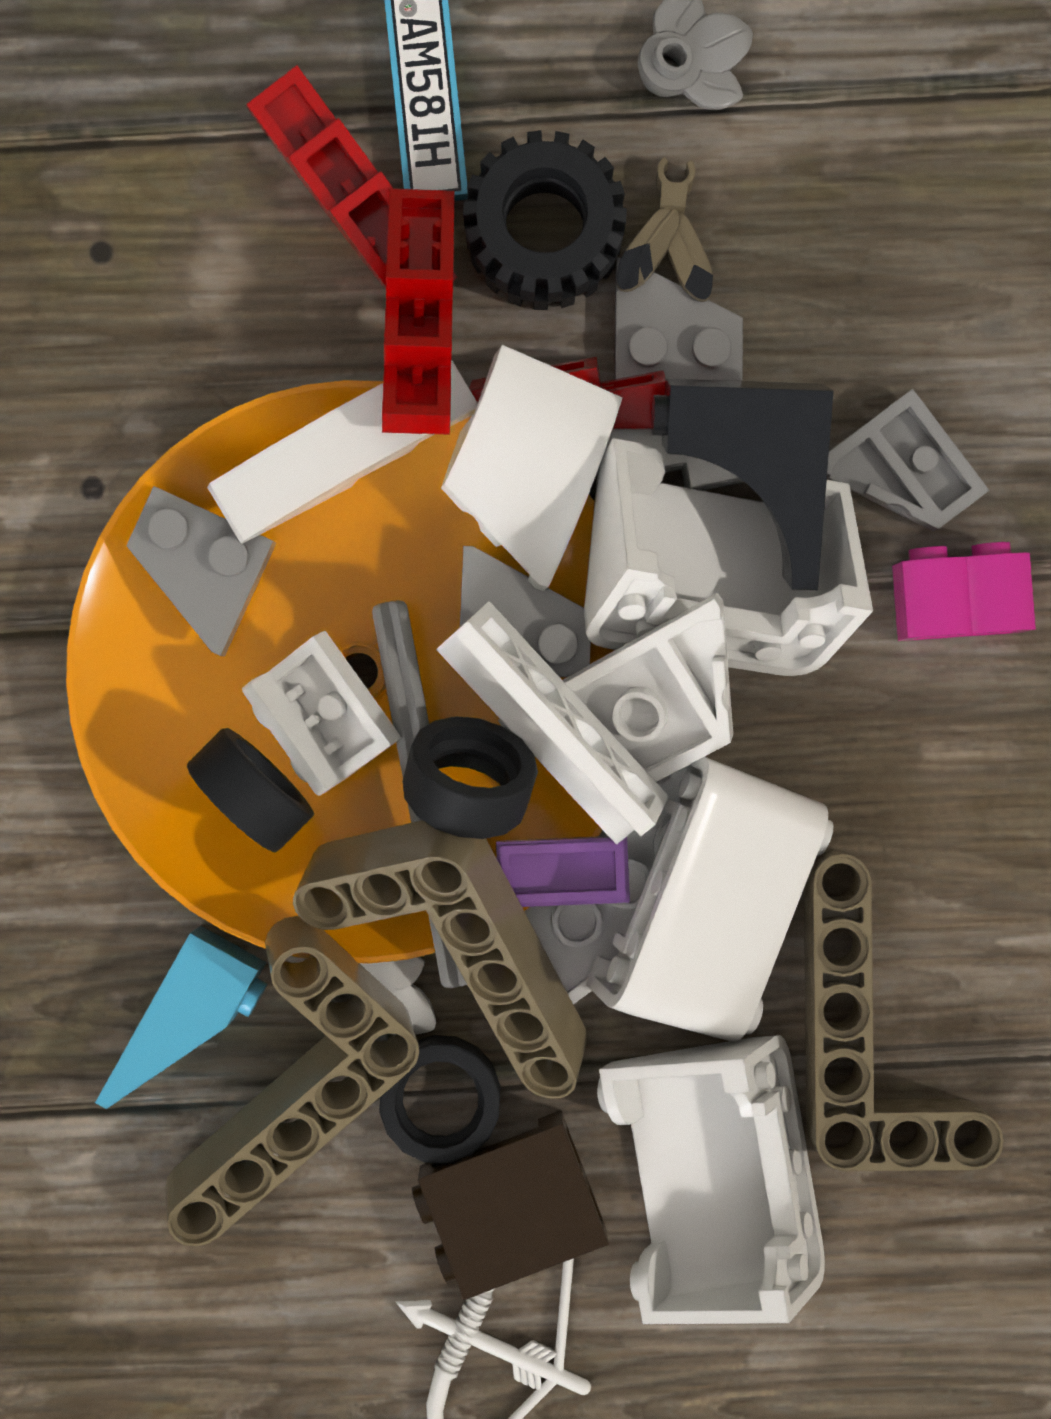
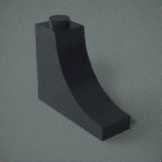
M665 378L664 395H653L651 434L662 436V446L668 454L686 455L703 459L726 469L747 483L762 498L776 526L781 544L783 578L792 590H818L834 391L824 384Z

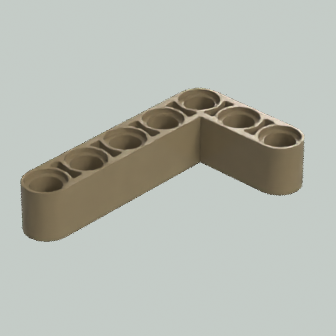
M421 820L327 842L316 849L293 896L295 912L304 922L322 930H335L426 910L524 1086L537 1096L548 1099H560L568 1096L575 1090L588 1039L586 1027L487 839L457 837L437 830Z
M825 850L822 855L816 856L804 887L806 1130L809 1141L825 1164L835 1170L845 1172L948 1171L987 1168L996 1162L1002 1152L1004 1143L1002 1129L989 1114L972 1101L960 1098L874 1099L872 881L869 870L861 860L840 850ZM834 864H846L851 871V885L846 892L839 896H827L822 884L823 875ZM847 928L852 936V946L849 952L839 959L826 958L823 951V943L828 933L834 929ZM836 993H849L852 996L853 1006L848 1017L839 1022L826 1021L823 1011L827 1000ZM836 1058H851L854 1067L850 1078L843 1084H827L824 1074L828 1064ZM905 1121L916 1122L917 1132L911 1143L899 1148L890 1146V1134L896 1125ZM967 1121H979L980 1131L976 1140L968 1146H955L954 1136L958 1127ZM839 1122H849L854 1125L853 1137L845 1146L832 1148L825 1145L826 1133L831 1126Z
M299 916L282 919L274 924L267 933L265 946L272 984L283 998L326 1036L181 1161L167 1176L165 1194L168 1229L171 1236L183 1245L196 1247L206 1245L221 1236L410 1072L417 1063L419 1056L418 1041L408 1010L404 1004L360 963H357L330 935L322 929L307 924ZM296 953L311 954L309 958L302 962L290 963L285 961L289 956ZM354 994L347 1001L331 1002L338 995ZM396 1034L388 1040L376 1041L382 1035ZM347 1076L341 1081L328 1082L334 1077ZM298 1118L294 1122L282 1123L286 1119ZM242 1160H250V1161H248V1162H246V1163H241V1164L236 1163V1162L242 1161Z

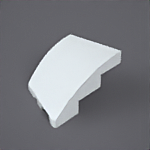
M501 345L494 355L475 413L459 433L441 489L463 512L469 513L476 519L480 531L495 547L502 545L529 573L527 581L534 588L544 592L554 577L583 510L623 397Z

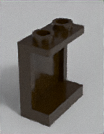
M562 1110L539 1118L537 1128L477 1150L466 1158L436 1167L434 1163L422 1164L417 1179L419 1185L412 1187L414 1202L422 1222L427 1224L434 1221L442 1244L435 1246V1254L442 1276L447 1284L454 1281L457 1282L463 1300L609 1245L605 1222Z

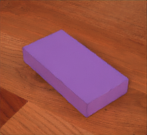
M609 836L496 841L497 860L522 907L630 902L627 837L617 845Z

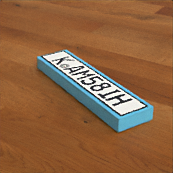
M384 0L404 189L454 191V201L467 200V176L448 0Z

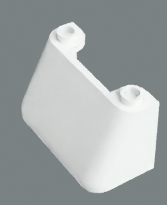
M617 438L612 439L604 452L598 468L584 604L586 635L593 644L616 650L712 595L719 593L724 606L728 667L782 676H798L818 670L826 664L873 612L851 490L848 483L827 480L818 590H792L782 576L781 544L772 516L764 502L663 484L661 481L665 474L662 454L656 448L641 442Z
M703 757L667 776L680 783L678 790L680 801L678 803L668 799L664 811L672 815L626 935L616 932L612 942L620 950L619 954L612 960L597 955L586 985L609 1008L639 1018L737 1042L742 1039L745 1033L752 1034L759 1025L763 1013V1000L761 997L816 856L822 855L830 843L833 834V822L828 820V809L823 803Z
M781 1035L740 1039L737 1042L728 1041L612 1061L600 1068L597 1094L601 1109L608 1113L616 1125L631 1124L651 1244L644 1249L639 1257V1261L633 1264L630 1272V1288L634 1299L639 1301L642 1323H790L820 1288L824 1276L825 1256L792 1060L785 1039Z

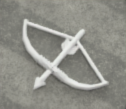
M574 1258L563 1262L555 1350L535 1340H531L521 1348H516L479 1331V1326L483 1322L482 1319L486 1315L485 1311H488L489 1304L493 1301L492 1292L494 1289L466 1299L456 1320L431 1309V1300L395 1301L417 1329H420L424 1323L448 1334L449 1339L446 1340L445 1346L441 1350L442 1354L439 1355L438 1361L434 1365L435 1371L426 1402L427 1419H444L443 1410L450 1383L457 1377L458 1371L462 1367L461 1363L464 1362L471 1345L512 1363L514 1379L522 1382L524 1385H529L533 1389L536 1388L508 1419H523L556 1384L580 1395H586L590 1392L591 1384L587 1379L564 1369ZM554 1358V1364L548 1362ZM541 1377L546 1379L543 1383H541Z

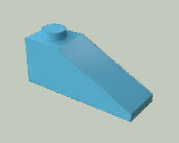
M203 926L192 931L188 935L95 1103L105 1109L109 1108L225 1029L236 1018L238 1013L249 1017L267 987V983L258 979L267 962Z

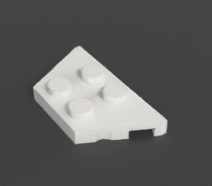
M719 593L712 595L563 679L564 683L656 782L731 743L734 735L724 606ZM499 718L498 721L501 724V726L512 732Z

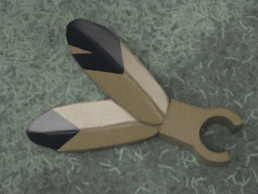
M663 157L658 164L656 186L660 192L659 210L648 220L624 252L618 265L617 287L622 292H629L644 285L666 253H668L674 272L683 290L693 299L705 302L710 298L712 292L713 273L703 246L692 224L684 214L687 195L691 192L694 184L695 165L692 160L688 161L685 168V176L687 178L682 182H671L665 177L668 160Z

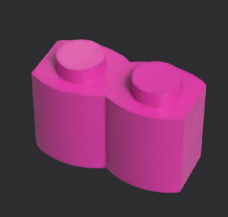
M1010 542L972 545V556L948 557L947 546L922 547L908 550L909 560L901 561L892 566L898 641L1000 635L1036 630L1030 553H1011Z

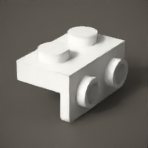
M326 630L311 637L270 671L256 677L242 687V692L251 703L257 720L271 731L290 758L295 773L300 779L308 783L313 792L318 796H321L351 776L402 738Z

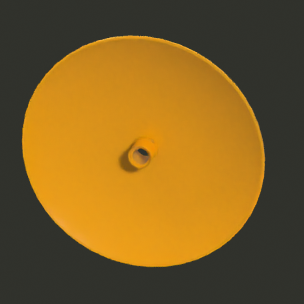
M342 380L306 384L254 399L234 407L198 427L160 457L139 478L119 503L96 542L83 572L73 606L67 644L66 672L70 723L82 768L93 796L110 827L134 860L162 889L187 909L224 932L262 948H266L267 933L274 924L284 918L298 916L293 906V896L313 853L319 846L335 840L411 823L408 803L404 799L403 776L396 743L321 796H318L313 792L308 783L300 779L295 773L290 758L271 731L257 720L251 703L242 692V687L256 677L270 671L311 637L326 630L347 661L359 654L368 655L375 661L378 668V676L368 691L392 723L372 609L380 603L400 600L404 601L408 607L429 724L435 720L457 716L478 718L501 726L498 721L499 717L436 649L460 628L463 546H474L529 577V573L502 545L495 547L480 531L476 519L469 513L463 512L441 489L459 433L472 416L451 426L450 435L435 434L423 440L408 454L359 478L351 488L260 534L277 544L225 657L211 652L126 545L153 486L225 518L207 488L210 482L330 411L382 384L383 381ZM590 495L587 497L574 532L548 587L583 608L585 604L595 504ZM591 642L590 664L614 650L597 646ZM223 728H229L239 734L269 759L299 790L314 812V816L277 852H272L262 847L232 823L203 793L189 774L187 763ZM535 757L538 773L521 823L504 835L486 839L497 858L496 841L600 836L603 830ZM450 766L439 769L453 780L470 786L487 788L501 786L488 775L470 768ZM522 907V908H523V910L525 911V910H527L529 907ZM426 910L335 930H324L357 963L372 964L407 960L435 953L429 916ZM301 952L291 956L307 959L311 954Z

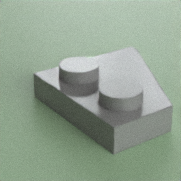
M621 258L616 259L614 379L664 370L665 378L742 381L743 317L709 300L700 302L693 299L683 290L682 286L655 272L644 285L633 291L622 292L617 287V272Z
M911 389L829 451L828 480L848 483L851 491L931 531L941 528L990 491L914 389Z
M153 486L126 546L211 652L225 657L277 543L262 535H258L241 544L225 518Z
M463 546L460 627L490 601L559 677H568L590 665L591 641L588 640L586 635L583 607L549 588L544 592L534 588L527 581L528 577L474 546Z

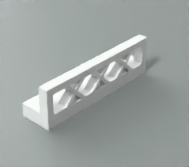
M490 601L436 649L504 724L525 742L540 763L616 845L634 830L642 836L656 825L669 798L667 793Z

